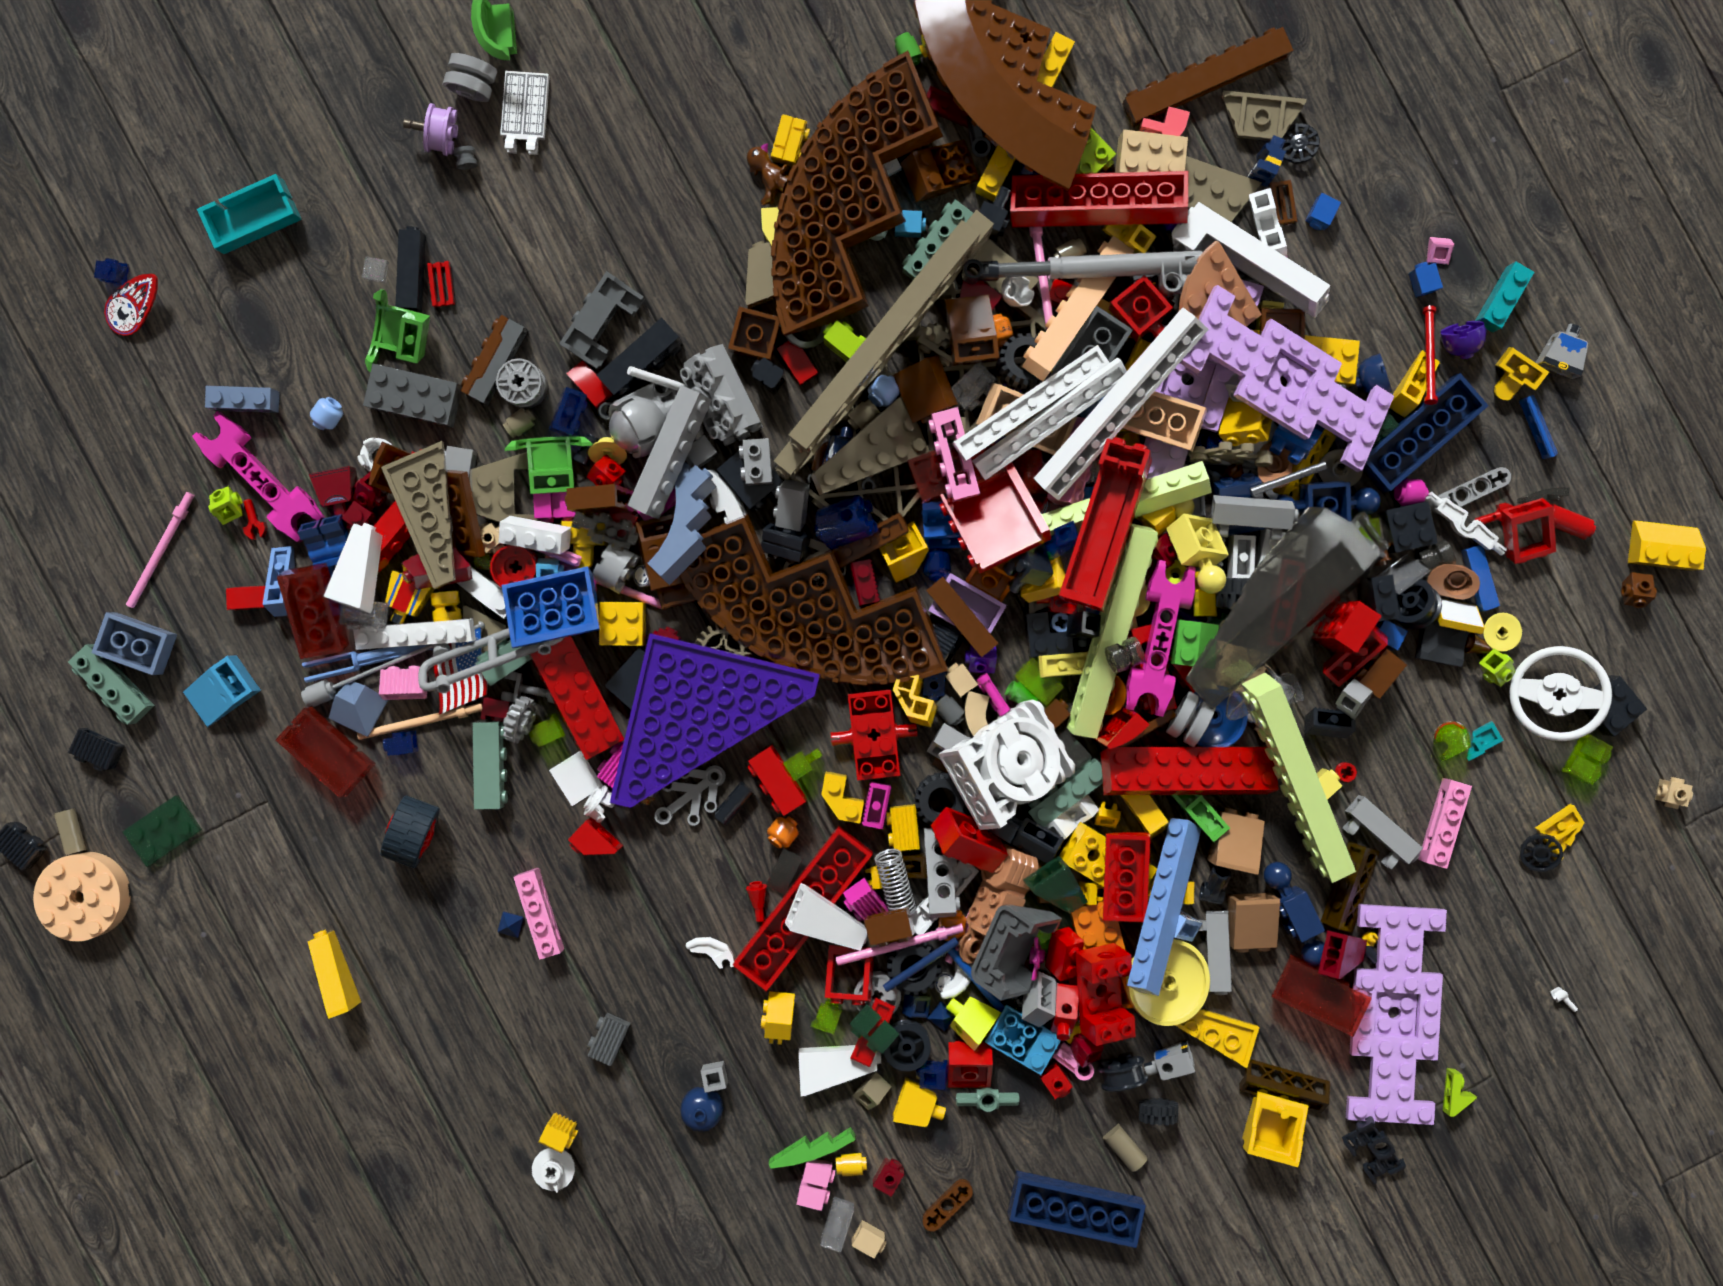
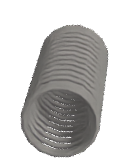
M898 849L884 850L877 854L874 859L877 870H879L878 874H880L879 878L881 879L889 911L905 908L910 905L909 910L914 907L910 911L912 915L916 911V905L912 896L902 853ZM889 853H898V854H899V855H888V856H884V857L878 859L879 857H881V856H883V855H885V854H889ZM896 857L894 859L886 860L883 862L880 861L884 858ZM897 865L893 868L882 870L888 866ZM897 870L889 874H884L887 871ZM899 874L895 877L885 878L889 875ZM895 878H900V879L897 880V881H892V882L886 883L888 880H892V879H895ZM897 882H902V883H900V884H898V885H895V886H892V887H887V886L890 885V884H894V883H897ZM904 886V887H902V888H900V889H897V890L888 891V890H890V889H892V888ZM898 891H904V892L899 893V894L890 895L891 893H895V892H898ZM900 895H905L904 897L897 898V899H894V900H890V899L893 898V897H897V896H900ZM902 899H907V900H905V901H903V902H898V903H896V904H891V903H893L894 901H899V900H902Z

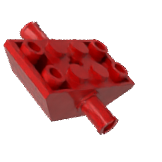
M891 690L848 694L851 728L850 731L830 732L831 738H840L831 740L832 746L842 744L854 746L857 780L900 776L897 741L898 738L917 737V730L908 731L917 729L916 724L897 725V723H894ZM871 729H876V732H880V736H877L876 740L868 737Z

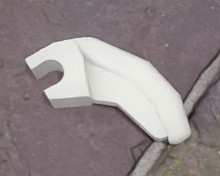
M711 937L695 938L686 943V948L690 949L691 952L708 954L719 969L723 968L722 961L724 959H728L730 967H734L732 965L734 955L727 944Z
M956 962L954 979L942 988L940 994L942 999L955 998L965 991L971 982Z

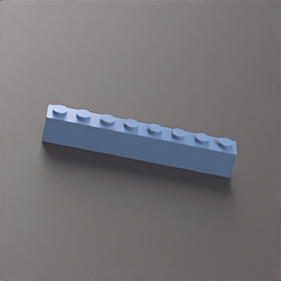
M1170 818L1127 986L1140 993L1155 996L1160 994L1201 833V828L1190 820Z

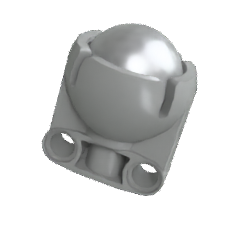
M651 383L614 401L608 411L611 418L609 430L614 442L635 458L649 455L677 395L676 391ZM655 387H659L663 393H658Z

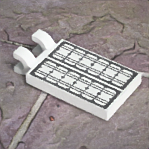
M505 71L501 136L506 137L505 149H507L508 153H517V140H527L526 150L529 151V155H538V140H545L549 74Z

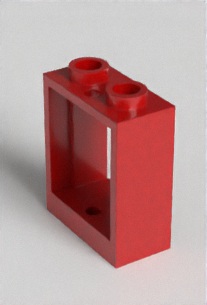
M1541 498L1501 510L1504 547L1507 548L1505 556L1514 564L1525 563L1527 560L1545 557L1556 552L1553 506L1549 502ZM1541 518L1543 541L1519 548L1517 525Z
M829 945L825 998L831 999L830 1003L843 1004L844 1000L852 1001V1005L865 1006V1002H871L874 956L865 958L862 995L833 993L836 956L850 954L859 950L845 946Z

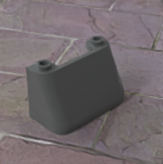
M1016 905L1000 906L993 917L971 969L973 980L999 1000L1028 994L1034 981L1031 980L1032 972L1024 964L1034 944V938L1037 937L1039 930L1046 934L1055 932L1062 918L1053 912Z

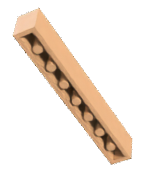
M1113 236L1108 243L1104 241L1097 252L1100 255L1132 254L1134 250ZM1116 277L1078 278L1077 282L1080 284L1077 287L1073 285L1066 295L1069 298L1068 301L1062 300L1055 310L1058 312V315L1056 317L1052 315L1046 323L1047 331L1043 332L1041 330L1034 340L1037 343L1035 348L1030 346L1023 357L1026 361L1022 367L1041 381H1044Z

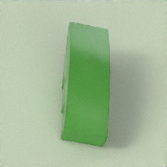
M1171 795L1213 842L1230 829L1202 795Z
M851 1127L832 1138L829 1132H826L812 1142H809L807 1137L804 1136L771 1157L769 1166L770 1168H779L815 1160L855 1141V1133Z

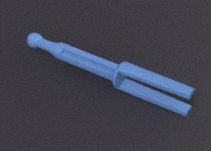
M428 645L387 647L360 654L353 651L304 662L302 666L307 668L352 658L354 665L305 677L304 680L308 683L359 671L361 666L396 659Z

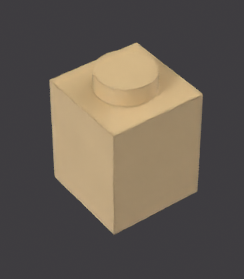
M954 663L948 668V673L945 677L959 697L978 685L963 663L960 665Z
M862 1220L852 1237V1246L875 1258L877 1253H882L886 1245V1241H884L885 1233Z

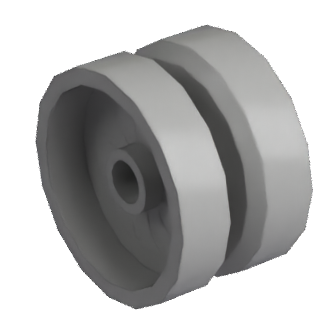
M452 53L448 62V67L451 71L445 73L442 85L449 91L467 99L488 102L492 92L488 84L494 83L497 74L496 68L473 56Z
M1188 691L1175 711V718L1170 720L1166 733L1177 738L1186 728L1183 742L1194 747L1207 730L1216 705L1206 700L1196 710L1199 696Z

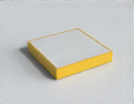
M1441 598L1442 610L1437 618L1440 626L1483 634L1485 626L1477 605Z

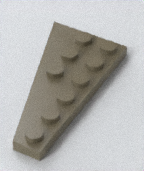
M1186 156L1185 171H1188V210L1200 202L1232 222L1249 200V194L1254 193L1262 183Z
M900 395L890 406L884 409L882 413L838 450L836 454L811 474L819 496L930 453L918 423H912L902 396Z
M441 441L381 467L433 589L456 580L444 442Z

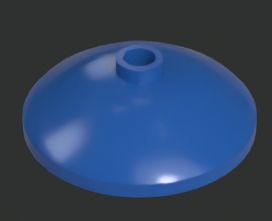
M1211 684L1198 688L1194 692V694L1199 696L1196 710L1202 702L1207 700L1216 705L1215 711L1218 715L1216 718H1211L1207 730L1197 744L1202 747H1227L1235 743L1245 731L1248 719L1247 709L1242 698L1234 690L1225 686Z

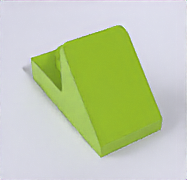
M1450 1068L1446 1069L1443 1111L1447 1115L1454 1117L1477 1097L1471 1092L1461 1091L1464 1088V1078L1459 1071Z

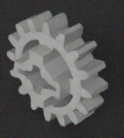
M521 696L520 699H516L515 705L512 704L509 707V712H507V716L503 721L505 725L503 736L506 737V740L519 743L520 740H523L524 734L527 735L530 732V728L536 719V714H534L536 712L534 708L536 703H534L533 699Z

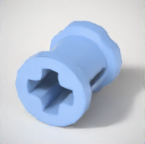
M1064 613L1054 614L1049 621L1051 629L1056 632L1067 631L1068 615ZM1058 617L1065 620V623L1062 624L1063 628L1055 625Z

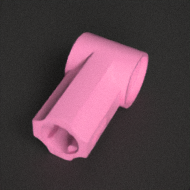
M1064 1041L1058 1045L1052 1057L1072 1071L1078 1079L1089 1080L1094 1074L1092 1063L1088 1065L1089 1070L1087 1072H1079L1078 1067L1080 1064L1074 1058L1070 1046Z

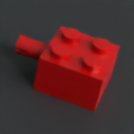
M1143 275L1111 301L1108 310L1116 319L1133 329L1130 336L1137 342L1147 333H1152L1157 337L1165 328L1161 324L1162 321L1170 315L1173 307L1151 281Z

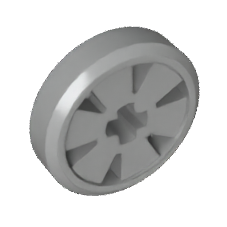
M873 971L871 996L874 995L875 990H878L879 993L882 992L881 1000L896 1006L895 1012L901 1001V992L896 987L886 992L883 985L890 981L888 973ZM864 976L857 982L854 994H863ZM871 997V1002H865V1006L856 1005L859 1012L865 1017H868L875 998Z

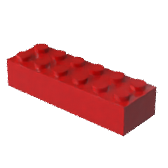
M571 636L565 637L561 642L552 645L551 652L547 655H541L538 651L529 654L585 760L624 740Z

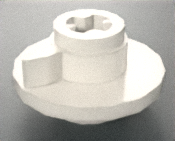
M547 1148L535 1157L532 1165V1176L535 1182L543 1189L556 1191V1193L572 1181L575 1173V1163L571 1155L565 1150L561 1154L551 1148Z

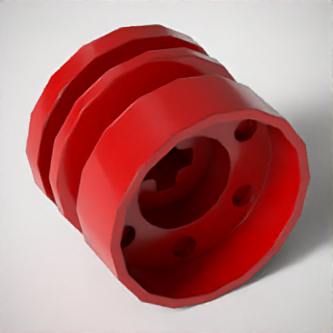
M513 545L500 548L493 555L490 562V573L493 580L502 587L501 585L536 578L538 556L529 548ZM517 561H519V565L522 566V569L515 572V568L512 567V564L517 563Z

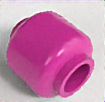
M1405 478L1394 488L1393 493L1395 500L1401 506H1408L1424 502L1429 491L1422 480Z

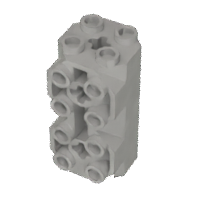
M723 344L710 347L705 350L706 353L701 355L698 353L684 362V368L680 370V376L687 388L712 399L703 423L712 439H719L727 446L735 442L736 438L742 441L750 437L749 432H756L762 429L763 426Z

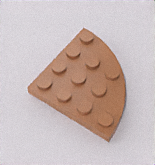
M1214 241L1199 256L1191 274L1187 276L1180 297L1179 311L1184 308L1199 319L1213 287L1219 285L1235 296L1227 315L1247 327L1262 314L1219 241Z

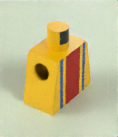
M392 571L385 605L395 609L391 621L403 624L407 614L418 616L429 600L430 594L435 589L430 587L416 590L411 583L407 584L401 572Z

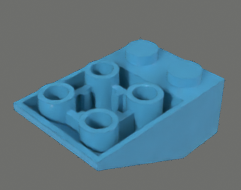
M237 655L226 656L210 667L183 693L205 725L209 727L261 690Z
M1007 1004L985 1040V1043L1040 1075L1061 1040L1057 1039V1033L1050 1030L1049 1025L1044 1024L1038 1027L1022 1019L1021 1011Z

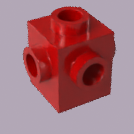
M606 454L593 465L587 478L596 486L610 484L620 486L623 482L621 478L626 471Z

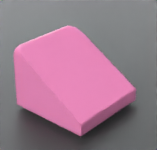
M1430 237L1427 263L1449 265L1454 247L1452 240Z

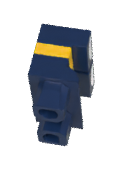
M1273 135L1270 143H1266L1257 154V163L1250 170L1248 178L1262 182L1260 185L1267 187L1277 175L1286 151L1282 150L1286 140Z

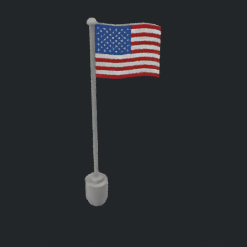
M481 621L478 622V625L474 626L476 640L482 638L481 629L485 627V624ZM474 641L446 644L453 650ZM436 644L420 648L337 684H333L326 679L307 686L301 692L302 699L308 707L318 706L334 699L336 688L432 649ZM482 648L435 665V678L440 675L449 676L475 666L474 663L478 661L476 657L482 654ZM479 673L450 684L449 692L439 693V715L487 695L488 683L483 675Z

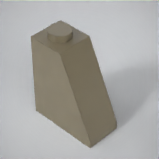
M757 242L752 245L748 252L745 300L748 309L775 300L773 277L771 276V246L769 242Z

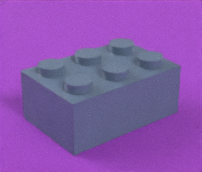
M106 612L91 653L151 675H163L177 634L120 613Z

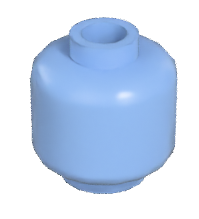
M891 375L878 376L868 387V398L877 407L890 406L900 394L895 378Z
M330 397L319 399L310 411L313 425L320 430L335 428L343 416L341 404Z

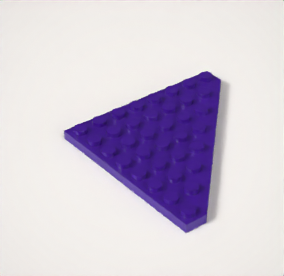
M650 633L609 803L629 808L633 807L727 748H730L750 734L815 696L820 674Z

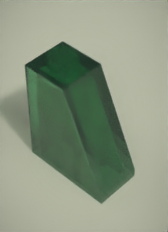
M1057 856L1023 879L1024 883L1035 895L1069 914L1088 902L1069 866L1060 856Z

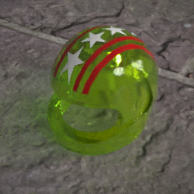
M1444 722L1434 732V744L1442 741L1448 744L1447 751L1438 757L1440 762L1472 747L1468 729L1459 722Z

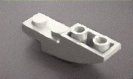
M708 470L713 475L711 480L717 486L711 492L710 502L717 513L726 512V515H724L725 523L747 515L748 513L742 501L728 482L715 470Z

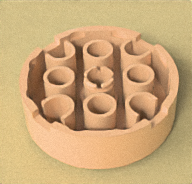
M82 852L62 857L48 865L36 882L33 896L36 914L43 926L61 939L85 941L114 929L125 917L131 896H129L128 878L119 864L100 853Z

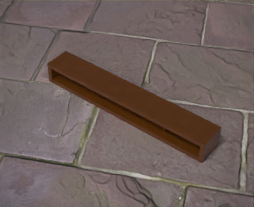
M1275 27L1271 28L1257 39L1253 36L1245 40L1244 44L1239 47L1233 45L1224 50V53L1219 56L1213 54L1199 65L1193 63L1179 74L1173 72L1159 83L1156 80L1147 84L1146 88L1141 91L1135 89L1126 94L1122 105L1132 127L1141 124L1143 118L1153 119L1164 114L1168 107L1177 108L1288 58L1294 50L1284 28L1281 27L1277 30Z

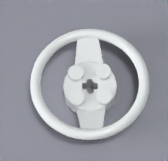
M1564 646L1548 647L1528 656L1516 669L1509 691L1512 709L1521 724L1533 734L1552 741H1570L1588 735L1604 721L1612 701L1611 683L1600 663L1581 650ZM1553 655H1567L1582 660L1595 671L1600 680L1602 691L1580 686V682L1565 673H1554L1546 676L1543 680L1522 679V677L1532 664L1542 658ZM1558 689L1565 693V697H1562L1560 701L1556 700V696H1553V692H1557ZM1519 697L1538 703L1546 714L1554 717H1564L1575 710L1599 709V711L1587 725L1580 729L1563 733L1552 732L1537 726L1526 716L1521 707Z

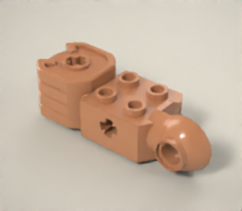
M1003 844L1008 853L1006 859L993 873L981 870L983 880L967 916L969 928L962 938L958 939L959 955L964 962L968 964L974 963L993 917L1000 906H1024L1026 901L1024 899L1025 894L1030 890L1038 871V860L1036 857L1023 853L1021 849Z

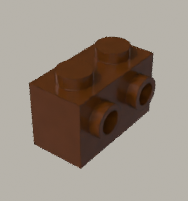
M909 907L869 915L864 919L870 946L876 944L877 947L889 945V941L897 940L898 943L906 942L915 933Z

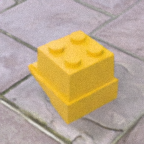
M1257 1091V1096L1253 1097L1242 1137L1244 1140V1150L1251 1155L1298 1167L1303 1146L1308 1105Z

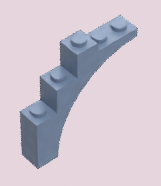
M686 462L683 464L682 470L674 484L676 489V508L673 523L659 551L648 562V565L668 585L706 549L705 545L701 542L704 538L697 531L711 518L710 514L706 511L709 507L703 500L717 487L711 480L713 475L706 468L701 470L696 465L691 468Z

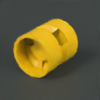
M459 591L430 594L431 606L435 607V610L432 612L433 622L462 619L461 609L457 607L460 603Z

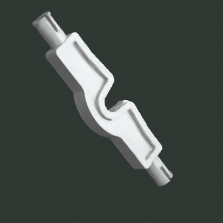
M1433 492L1428 494L1426 499L1436 506L1434 510L1450 522L1452 529L1458 535L1471 538L1486 550L1493 549L1500 556L1505 553L1504 551L1507 548L1497 542L1499 538L1481 521L1473 520L1466 528L1464 525L1468 516L1466 510L1457 506L1448 498H1439Z

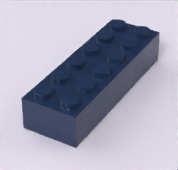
M1461 373L1452 376L1436 390L1437 404L1427 405L1423 401L1373 445L1363 471L1382 493L1394 489L1489 406Z
M1016 1170L1008 1207L1009 1220L1013 1222L1137 1248L1146 1205L1142 1197Z

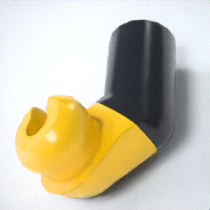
M1366 932L1362 936V939L1368 940L1364 955L1372 964L1377 963V952L1373 948L1378 940V936L1374 932Z

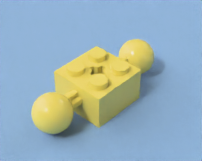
M1193 499L1173 505L1176 509L1175 515L1177 520L1166 529L1170 536L1169 539L1176 550L1178 560L1181 562V565L1200 568L1201 571L1198 574L1197 581L1199 587L1204 592L1214 594L1221 591L1226 584V575L1216 565L1229 554L1216 524L1212 523L1211 518L1192 515L1195 509Z

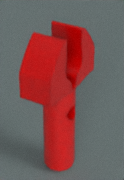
M246 499L243 503L249 523L246 527H243L244 534L250 539L256 540L253 530L257 527L260 537L264 538L268 530L267 524L257 520L252 500Z
M1508 503L1498 504L1494 513L1477 517L1474 520L1481 521L1483 524L1498 520L1502 525L1501 510L1513 507V505Z

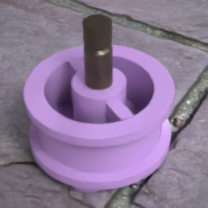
M430 103L427 108L425 123L404 119L403 128L424 131L423 146L425 152L429 153L431 150L443 152L445 156L452 155L454 150V141L452 139L457 138L458 125H455L457 110H454L453 107H448L447 110L436 108L435 104Z

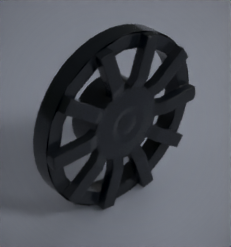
M1295 123L1291 125L1285 133L1291 140L1284 139L1286 140L1285 143L1290 145L1284 149L1282 148V150L1288 151L1291 149L1292 153L1290 157L1285 153L1284 159L1295 164L1308 162L1319 150V135L1308 124ZM1298 128L1304 129L1302 134H1299ZM1295 129V136L1290 132L1291 130ZM1307 130L1311 132L1310 135L1305 136ZM1312 137H1315L1316 142L1308 140ZM1314 145L1316 147L1314 151H1312L1307 146ZM1305 150L1310 154L1307 157H1303ZM1295 153L1300 155V159L1293 158Z
M1539 833L1527 837L1521 844L1520 857L1524 865L1529 869L1544 872L1552 870L1560 864L1563 858V849L1560 842L1554 836ZM1539 839V844H1537L1534 840ZM1543 839H1548V841L1545 844H1543ZM1531 842L1534 845V847L1527 845ZM1551 842L1556 844L1555 846L1548 847ZM1524 849L1530 850L1532 852L1524 854ZM1559 849V854L1550 851ZM1533 856L1529 862L1525 859L1526 857ZM1551 856L1557 857L1555 862L1550 860ZM1535 861L1539 862V866H1534L1532 864ZM1547 861L1550 864L1543 867V862Z

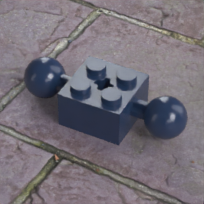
M1346 481L1299 484L1300 500H1294L1287 494H1278L1276 499L1293 501L1295 509H1298V513H1300V526L1304 528L1352 525L1351 509L1362 515H1370L1378 510L1381 502L1379 494L1372 488H1361L1351 496L1350 482Z
M1273 862L1265 868L1264 880L1270 888L1276 889L1279 892L1275 896L1280 899L1279 915L1284 920L1282 926L1288 935L1290 934L1293 939L1296 938L1303 942L1304 945L1301 950L1303 961L1311 967H1319L1325 943L1315 939L1314 936L1324 932L1325 929L1307 892L1297 886L1290 887L1289 884L1292 879L1290 868L1284 863Z

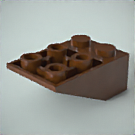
M964 139L914 151L901 162L916 203L938 197L980 179Z
M989 295L945 300L953 366L996 361L999 358V350Z
M674 514L663 516L659 519L654 518L636 522L635 535L651 591L684 584L680 576H678L668 585L648 565V562L659 551L668 536Z

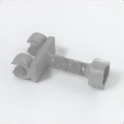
M513 671L505 676V679L515 680L516 685L514 693L502 692L501 700L516 702V699H520L521 693L546 697L549 703H554L547 689L523 684L525 673Z

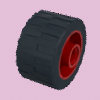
M404 796L388 823L380 849V856L413 869L416 868L433 838L440 808L413 797Z

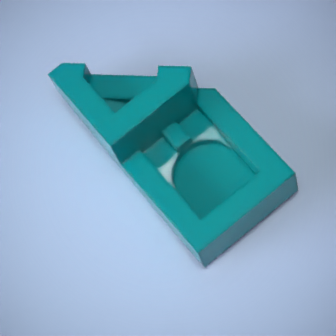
M1492 721L1472 732L1466 756L1468 761L1485 753V750L1504 741Z

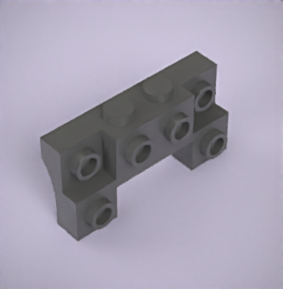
M606 271L594 291L588 293L583 301L585 305L581 311H577L573 315L571 320L573 323L559 344L599 370L610 352L597 343L598 339L619 308L634 317L645 300L644 296Z

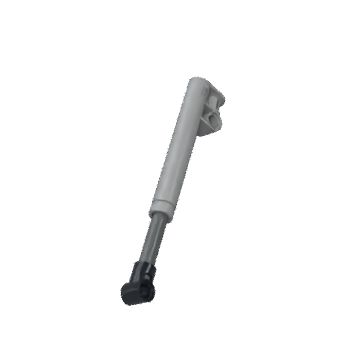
M1182 251L1049 257L1048 261L998 263V261L971 259L963 267L962 279L968 284H976L978 281H998L999 278L1048 276L1050 280L1058 278L1157 275L1159 292L1164 297H1172L1182 293L1187 276L1191 274L1197 263L1196 260L1203 252ZM975 268L978 274L971 276L968 274L967 269ZM1166 281L1173 282L1175 289L1168 288Z

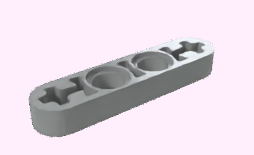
M1496 468L1437 496L1439 498H1448L1454 504L1461 507L1509 484L1511 473L1506 468ZM1498 474L1504 475L1501 481L1491 483L1490 479L1497 477ZM1478 480L1483 481L1486 486L1482 493L1478 492L1475 488ZM1459 489L1466 493V498L1463 502L1456 498V492ZM1430 503L1431 510L1434 513L1439 514L1434 510L1436 506Z

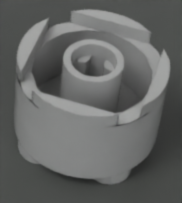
M612 542L601 555L602 560L600 564H596L593 577L596 582L620 594L625 586L624 581L631 580L635 570L633 568L638 563L640 556Z

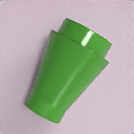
M1012 681L1005 691L1008 700L1018 704L1028 700L1038 701V698L1033 696L1021 682Z

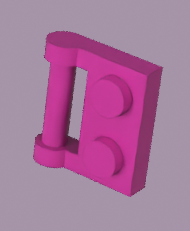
M983 673L978 676L977 684L984 694L987 692L991 698L989 703L995 712L997 711L999 716H1002L1010 711V707L998 692L989 675Z

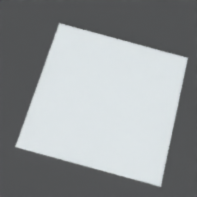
M580 751L549 770L571 806L591 795L596 788L603 787L589 762L582 757Z

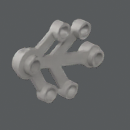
M717 765L708 767L706 771L693 769L687 776H682L681 778L695 777L703 779L697 785L673 781L670 789L662 788L666 792L674 790L686 793L668 807L663 806L657 809L655 820L659 824L669 823L672 819V814L692 799L691 811L687 821L692 826L699 824L701 820L699 810L702 791L709 786L708 800L705 802L704 808L709 813L714 812L718 807L716 802L717 789L725 781V771ZM713 772H717L719 774V778L717 780H713L711 778V774ZM709 802L714 803L715 808L713 810L708 809L707 804ZM662 811L668 813L666 819L661 818L660 813ZM692 815L697 816L698 821L696 823L691 822L690 817Z

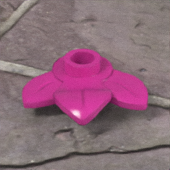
M1038 937L1034 938V946L1030 950V964H1034L1032 981L1037 979L1040 962L1044 963L1045 950L1041 949Z

